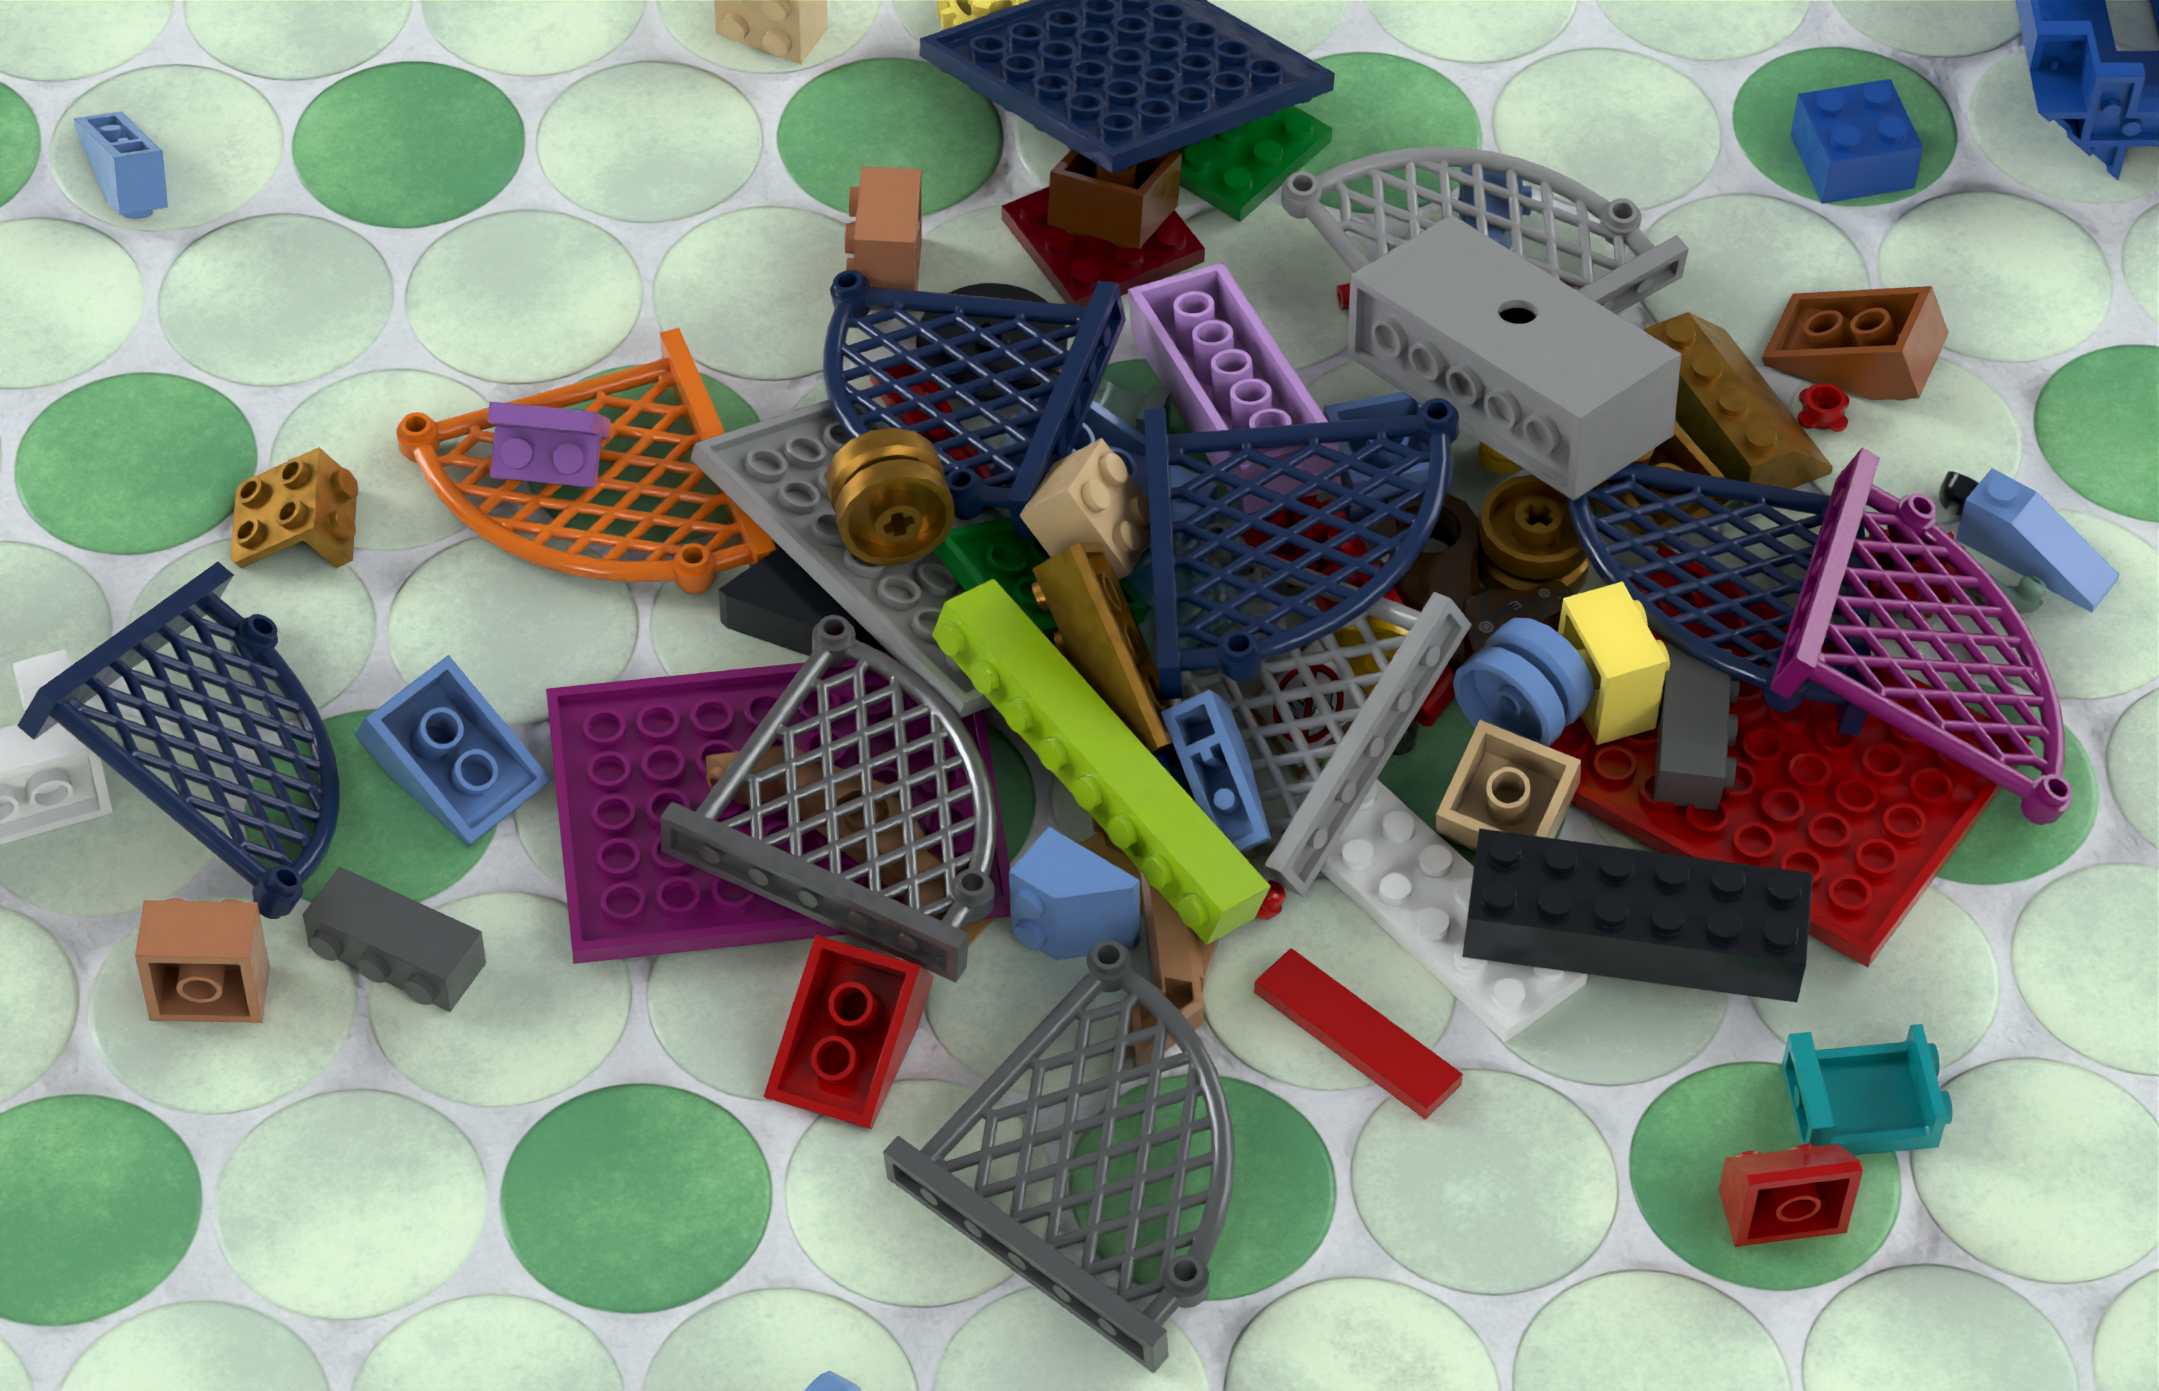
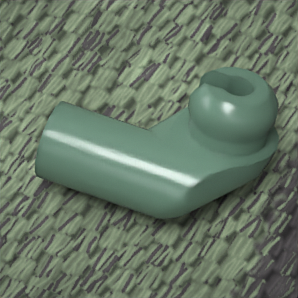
M1991 575L2019 613H2032L2043 604L2041 598L2047 593V587L2040 578L2028 575L2020 579L2018 586H2005ZM1964 587L1977 598H1979L1981 601H1983V599L1979 596V594L1975 591L1974 588Z

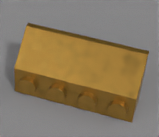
M1689 312L1644 328L1646 333L1681 353L1675 418L1692 441L1725 478L1793 489L1832 473L1833 466L1725 329ZM1740 502L1742 506H1746V505H1749V504H1750V503Z
M1078 542L1033 568L1032 570L1037 581L1032 583V590L1041 609L1045 613L1051 611L1059 629L1053 635L1060 653L1068 661H1073L1078 673L1151 754L1174 746L1161 714L1162 711L1173 707L1171 699L1161 700L1157 667L1102 543Z

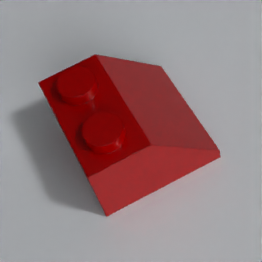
M1802 1144L1791 1150L1768 1153L1746 1151L1735 1157L1725 1158L1719 1184V1193L1734 1246L1740 1247L1847 1233L1863 1173L1860 1160L1839 1144L1823 1146Z

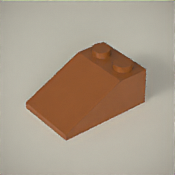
M1932 286L1793 293L1762 355V360L1765 366L1817 383H1830L1838 386L1842 391L1870 400H1907L1920 398L1949 332Z

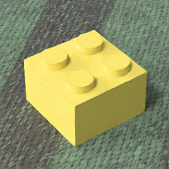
M1623 581L1563 598L1558 633L1566 638L1583 657L1592 675L1595 694L1590 706L1580 716L1595 744L1600 745L1655 729L1659 706L1663 697L1665 672L1670 669V659L1664 643L1661 640H1655L1648 628L1646 612L1639 600L1633 601Z

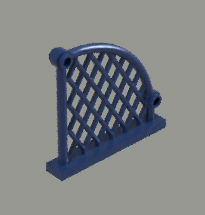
M846 270L836 275L830 287L834 312L827 328L823 349V376L827 396L835 417L850 440L869 432L870 430L866 425L883 421L891 428L914 431L919 435L941 427L946 428L955 437L932 443L943 465L945 481L949 486L954 502V516L961 520H970L978 517L983 512L984 507L1009 509L1016 537L1036 539L1019 515L1052 465L1070 455L1126 321L1118 283L1098 281L1089 305L1079 306L870 287L868 279L858 271ZM870 307L886 309L867 315L870 312ZM904 310L948 315L920 322ZM966 316L1006 319L1008 321L982 328ZM896 318L908 327L885 334L873 325ZM1028 322L1071 326L1044 334ZM958 324L969 333L945 339L937 334L935 330ZM849 328L860 329L871 337L854 344H846ZM1018 329L1030 337V339L1006 345L995 336ZM921 335L932 344L909 351L897 342ZM1075 337L1070 350L1057 343L1058 341ZM982 341L994 350L970 357L960 350L959 347ZM884 346L895 355L871 362L860 353ZM1043 346L1055 356L1031 362L1019 353ZM945 352L956 361L933 368L921 359ZM843 355L858 365V367L843 371ZM1007 358L1018 367L995 374L983 365ZM908 363L919 373L895 379L884 370ZM1063 365L1058 379L1045 372V370ZM969 369L981 378L957 385L946 376ZM872 375L883 384L859 391L849 384L848 381ZM1031 375L1043 384L1019 391L1008 382ZM933 381L944 390L920 397L909 387ZM995 387L1006 396L982 403L970 393ZM895 392L906 401L883 408L871 399ZM1051 394L1046 408L1032 400ZM957 398L968 407L944 414L933 405ZM858 403L870 413L859 416L853 404ZM1019 404L1028 410L1030 414L1006 420L995 411ZM919 409L932 419L908 426L895 416ZM981 415L994 425L970 432L958 424V422ZM1039 423L1033 438L1020 429ZM1006 433L1019 443L995 450L982 440ZM969 445L981 454L956 461L945 452ZM1026 453L1021 467L1007 459ZM994 463L1006 472L982 479L971 469ZM1014 482L1012 488L999 487Z
M1441 398L1428 400L1418 410L1417 415L1180 434H1168L1165 408L1144 410L1157 668L1161 700L1183 698L1182 671L1220 668L1224 675L1234 681H1248L1259 672L1262 667V660L1306 646L1337 631L1367 611L1393 588L1424 549L1438 521L1447 493L1451 467L1450 445L1459 435V413L1450 402ZM1418 436L1429 447V450L1417 451L1388 438ZM1376 439L1350 456L1321 445L1324 443ZM1308 445L1283 461L1253 450ZM1241 450L1216 466H1211L1185 455ZM1381 450L1404 458L1386 470L1363 462ZM1314 455L1337 463L1318 475L1295 467ZM1247 460L1268 468V470L1249 481L1228 473V471ZM1429 462L1427 481L1422 484L1398 476L1418 463ZM1170 465H1180L1200 473L1199 476L1184 485L1171 488ZM1349 469L1371 477V479L1352 490L1331 481ZM1282 474L1303 482L1302 485L1285 495L1263 487ZM1213 480L1236 488L1217 500L1195 492ZM1385 483L1407 492L1389 504L1366 496ZM1316 489L1339 497L1321 509L1298 501ZM1249 494L1271 502L1252 515L1230 506ZM1423 497L1417 515L1402 510ZM1172 499H1183L1202 507L1201 510L1186 519L1173 522ZM1352 503L1374 511V513L1356 524L1334 516L1335 513ZM1284 508L1306 517L1288 529L1265 521ZM1215 514L1238 522L1220 534H1215L1197 526ZM1388 517L1410 526L1392 538L1368 530ZM1319 523L1342 531L1322 544L1301 535ZM1251 528L1273 536V538L1254 549L1232 541ZM1174 533H1184L1205 542L1185 555L1175 556ZM1355 537L1377 546L1359 558L1336 550ZM1286 543L1309 551L1289 564L1267 555ZM1218 548L1240 556L1221 569L1199 561V559ZM1390 552H1394L1382 568L1372 565V563ZM1322 557L1344 565L1343 568L1326 578L1303 570ZM1254 562L1276 571L1256 584L1234 575ZM1185 567L1207 576L1190 588L1177 591L1176 568ZM1357 572L1372 577L1357 591L1339 585V583ZM1289 577L1311 586L1292 599L1269 590ZM1219 583H1224L1243 591L1223 604L1201 595ZM1324 592L1344 599L1326 612L1306 605V603ZM1256 597L1278 606L1259 619L1236 610ZM1178 602H1188L1209 611L1192 623L1179 626ZM1292 612L1310 619L1287 630L1272 625ZM1223 617L1245 626L1240 630L1229 632L1224 638L1203 630ZM1260 632L1267 635V637L1257 639L1254 635ZM1190 637L1211 647L1180 649V638Z
M1638 463L1629 464L1607 479L1619 481V483L1601 488H1593L1574 501L1566 496L1573 528L1583 551L1596 572L1607 586L1623 581L1633 601L1639 600L1643 605L1648 627L1689 656L1731 675V677L1762 688L1765 702L1773 710L1789 712L1800 706L1804 700L1836 705L1837 732L1859 736L1868 715L1867 711L1808 678L1789 700L1770 690L1783 646L1766 651L1746 639L1764 633L1784 645L1787 633L1779 628L1790 625L1795 608L1778 598L1793 593L1800 595L1805 578L1795 580L1777 568L1795 563L1807 571L1818 538L1817 534L1808 529L1822 525L1831 496ZM1643 486L1684 492V494L1663 499ZM1631 492L1649 504L1630 508L1612 496ZM1708 497L1750 504L1728 510ZM1588 499L1596 500L1616 513L1597 517L1591 513ZM1696 503L1714 515L1695 519L1677 507ZM1774 508L1816 515L1794 521ZM1663 512L1681 524L1662 528L1645 516ZM1761 514L1779 526L1761 530L1743 518ZM1630 521L1648 533L1631 538L1613 527V525ZM1860 522L1856 539L1865 540V527ZM1729 523L1747 535L1728 539L1711 527ZM1599 532L1615 541V543L1604 545ZM1696 532L1714 544L1697 549L1680 539L1679 536ZM1794 534L1812 546L1794 550L1776 538ZM1663 541L1681 552V554L1663 558L1645 546ZM1762 543L1780 555L1763 560L1746 550L1745 547ZM1852 550L1847 566L1867 568ZM1631 551L1649 563L1631 568L1612 555ZM1729 552L1747 563V565L1729 569L1711 557ZM1697 562L1715 574L1697 579L1678 566ZM1664 571L1682 582V584L1664 588L1646 576ZM1763 573L1781 585L1764 590L1744 577ZM1843 578L1838 594L1858 596ZM1861 580L1868 588L1867 580ZM1730 582L1748 593V595L1730 599L1712 587ZM1633 583L1640 586L1649 593L1643 594ZM1698 592L1716 604L1698 609L1679 596ZM1664 601L1683 614L1670 617L1658 608L1655 603ZM1764 603L1782 615L1764 620L1746 609V607ZM1834 606L1832 612L1833 624L1850 625ZM1852 608L1865 625L1870 626L1869 609ZM1730 612L1750 625L1732 630L1712 617ZM1698 622L1716 633V635L1701 638L1685 628L1684 625ZM1825 635L1822 646L1833 644L1828 636ZM1844 637L1858 655L1871 656L1870 648L1861 638ZM1732 643L1750 654V656L1742 658L1718 646ZM1834 645V653L1841 654V652ZM1762 664H1766L1770 668L1764 667ZM1829 665L1868 687L1852 666Z
M216 562L39 688L17 726L35 740L59 723L254 887L252 891L253 902L258 903L259 913L269 919H278L292 912L302 897V885L318 868L327 854L334 836L340 809V782L337 763L328 732L315 704L301 681L275 649L278 643L277 626L270 618L261 614H253L250 617L243 618L220 598L234 574L221 563ZM207 615L216 623L203 619V617ZM193 626L201 642L179 634ZM211 634L230 640L231 653L218 649ZM169 642L178 660L156 651ZM188 651L209 658L216 673L195 666ZM146 659L155 677L133 670V668ZM225 664L247 671L253 686L232 679ZM164 668L186 675L193 690L171 683ZM120 677H123L131 694L108 686ZM263 677L274 681L285 697L271 693ZM202 681L224 688L231 704L210 697ZM141 685L162 692L170 708L148 701ZM98 694L107 712L84 705V703ZM241 695L261 701L269 717L247 710ZM179 699L201 706L208 721L186 714ZM117 703L139 710L145 725L124 719ZM278 708L295 713L302 729L285 723ZM217 712L239 719L246 735L225 728ZM155 716L177 723L184 739L162 732ZM90 720L115 728L124 748ZM255 725L276 732L283 747L262 741ZM194 730L216 737L223 753L202 746ZM131 734L153 741L161 757L138 750ZM293 738L308 743L313 758L300 754ZM232 743L254 750L261 766L240 759ZM170 747L191 754L200 771L178 764ZM270 756L292 763L299 779L278 772ZM209 761L231 768L238 784L216 777ZM144 765L169 773L178 794ZM308 769L316 772L318 785H315ZM247 774L269 781L276 797L254 790ZM185 779L207 786L214 802L192 795ZM285 787L307 794L314 810L294 804ZM224 792L245 799L253 816L232 809ZM263 806L283 812L292 829L270 822ZM198 810L222 818L231 838ZM301 819L314 823L310 837ZM239 824L261 831L268 847L247 841ZM278 837L300 845L302 851L295 861L285 854ZM253 856L277 863L278 865L267 869Z

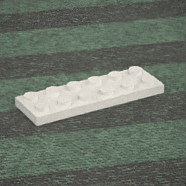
M1376 779L1320 871L1506 1043L1583 987L1587 982L1588 974L1462 957L1474 867Z

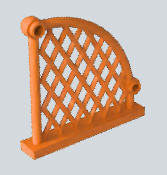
M679 328L660 333L661 360L506 402L564 408L595 399L583 411L598 413L603 407L627 410L613 424L610 423L609 440L601 439L599 461L612 462L614 464L598 477L597 489L587 488L574 501L551 497L563 485L547 484L536 495L513 491L523 481L507 480L499 489L476 485L491 471L492 454L487 459L464 456V454L477 442L494 443V432L482 431L495 427V425L488 423L489 407L437 422L424 413H410L402 419L396 430L398 446L402 455L410 461L418 463L426 481L438 498L462 523L480 537L505 552L541 567L596 580L620 582L675 581L685 592L699 594L705 592L712 585L716 578V573L749 564L751 567L776 550L772 538L715 483L717 495L690 491L707 475L696 464L680 462L678 460L695 443L724 434L725 431ZM657 382L639 400L608 396ZM672 387L680 406L652 402L667 388ZM641 412L664 416L651 429L627 426ZM684 416L692 435L665 431L680 417ZM468 435L451 452L437 457L436 452L439 449L440 442ZM616 436L640 439L626 453L603 450ZM653 442L677 445L663 459L640 455ZM455 465L474 468L475 470L459 483L453 482L443 467ZM629 465L652 469L638 483L615 479ZM666 471L690 475L676 489L652 485ZM603 489L626 492L612 507L589 503ZM465 495L487 498V500L477 508ZM641 495L665 498L650 513L627 509ZM501 501L525 504L511 519L487 515ZM679 501L703 504L689 519L665 515ZM723 505L731 524L725 525L703 520L718 506ZM539 507L563 510L549 525L525 521ZM577 513L601 516L587 531L563 527ZM615 519L639 522L625 537L602 533ZM654 525L677 528L663 543L640 539ZM514 531L536 534L537 536L531 541L514 533ZM692 531L715 534L705 546L699 543H689L684 546L678 545ZM731 536H737L740 545L717 551ZM552 537L575 541L565 552L543 546ZM590 543L614 547L602 559L578 555ZM628 549L652 553L645 561L618 560ZM667 555L674 556L673 560L662 559H664Z

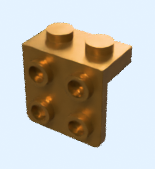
M320 447L292 458L255 477L248 478L238 486L235 494L231 561L238 567L243 568L303 540L335 568L353 561L358 481L348 469L342 468Z

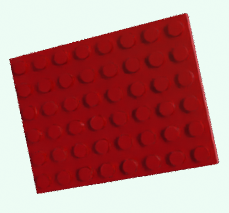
M1667 547L1656 551L1663 558L1678 555L1677 552ZM1695 562L1678 566L1697 579L1715 574ZM1664 571L1646 576L1664 588L1682 584V582ZM1730 582L1712 587L1730 599L1748 595V593ZM1633 583L1643 594L1649 593L1648 591ZM1698 592L1679 596L1698 609L1716 604ZM1664 601L1655 603L1658 608L1670 617L1683 614ZM1764 603L1746 607V609L1764 620L1782 615ZM1730 612L1712 617L1732 630L1750 625ZM1698 622L1684 625L1685 628L1701 638L1716 635V633ZM1785 626L1779 629L1784 631L1785 633H1788L1789 626ZM1650 629L1655 640H1661L1667 646V641ZM1764 633L1746 638L1766 651L1783 646ZM1732 643L1718 646L1724 649H1732V654L1742 658L1750 656V654ZM1834 644L1822 646L1821 652L1834 653ZM1762 664V666L1770 668L1766 664ZM1872 668L1873 674L1883 686L1901 687L1887 669ZM1907 675L1917 688L1934 689ZM1741 680L1737 703L1729 704V714L1738 715L1735 746H1727V757L1736 758L1734 786L1732 790L1723 789L1718 811L1694 808L1695 805L1690 804L1687 807L1674 806V803L1653 801L1658 717L1655 729L1596 745L1581 716H1579L1573 723L1564 727L1561 736L1549 747L1581 760L1580 783L1571 804L1660 853L1813 873L1809 935L1866 967L1871 965L2002 789L1996 783L1870 713L1866 717L1859 736L1840 734L1837 732L1836 705L1804 700L1800 706L1789 712H1778L1767 705L1762 688ZM1888 698L1928 720L1912 700ZM1929 701L1943 719L1960 720L1946 702ZM1964 705L1976 721L1994 722L1991 718ZM1949 732L1987 753L1971 733ZM1988 734L2003 753H2019L2005 735ZM2021 736L2030 746L2031 740L2025 736ZM2008 765V766H2010V767H2012V768H2014V769L2016 770L2019 765Z

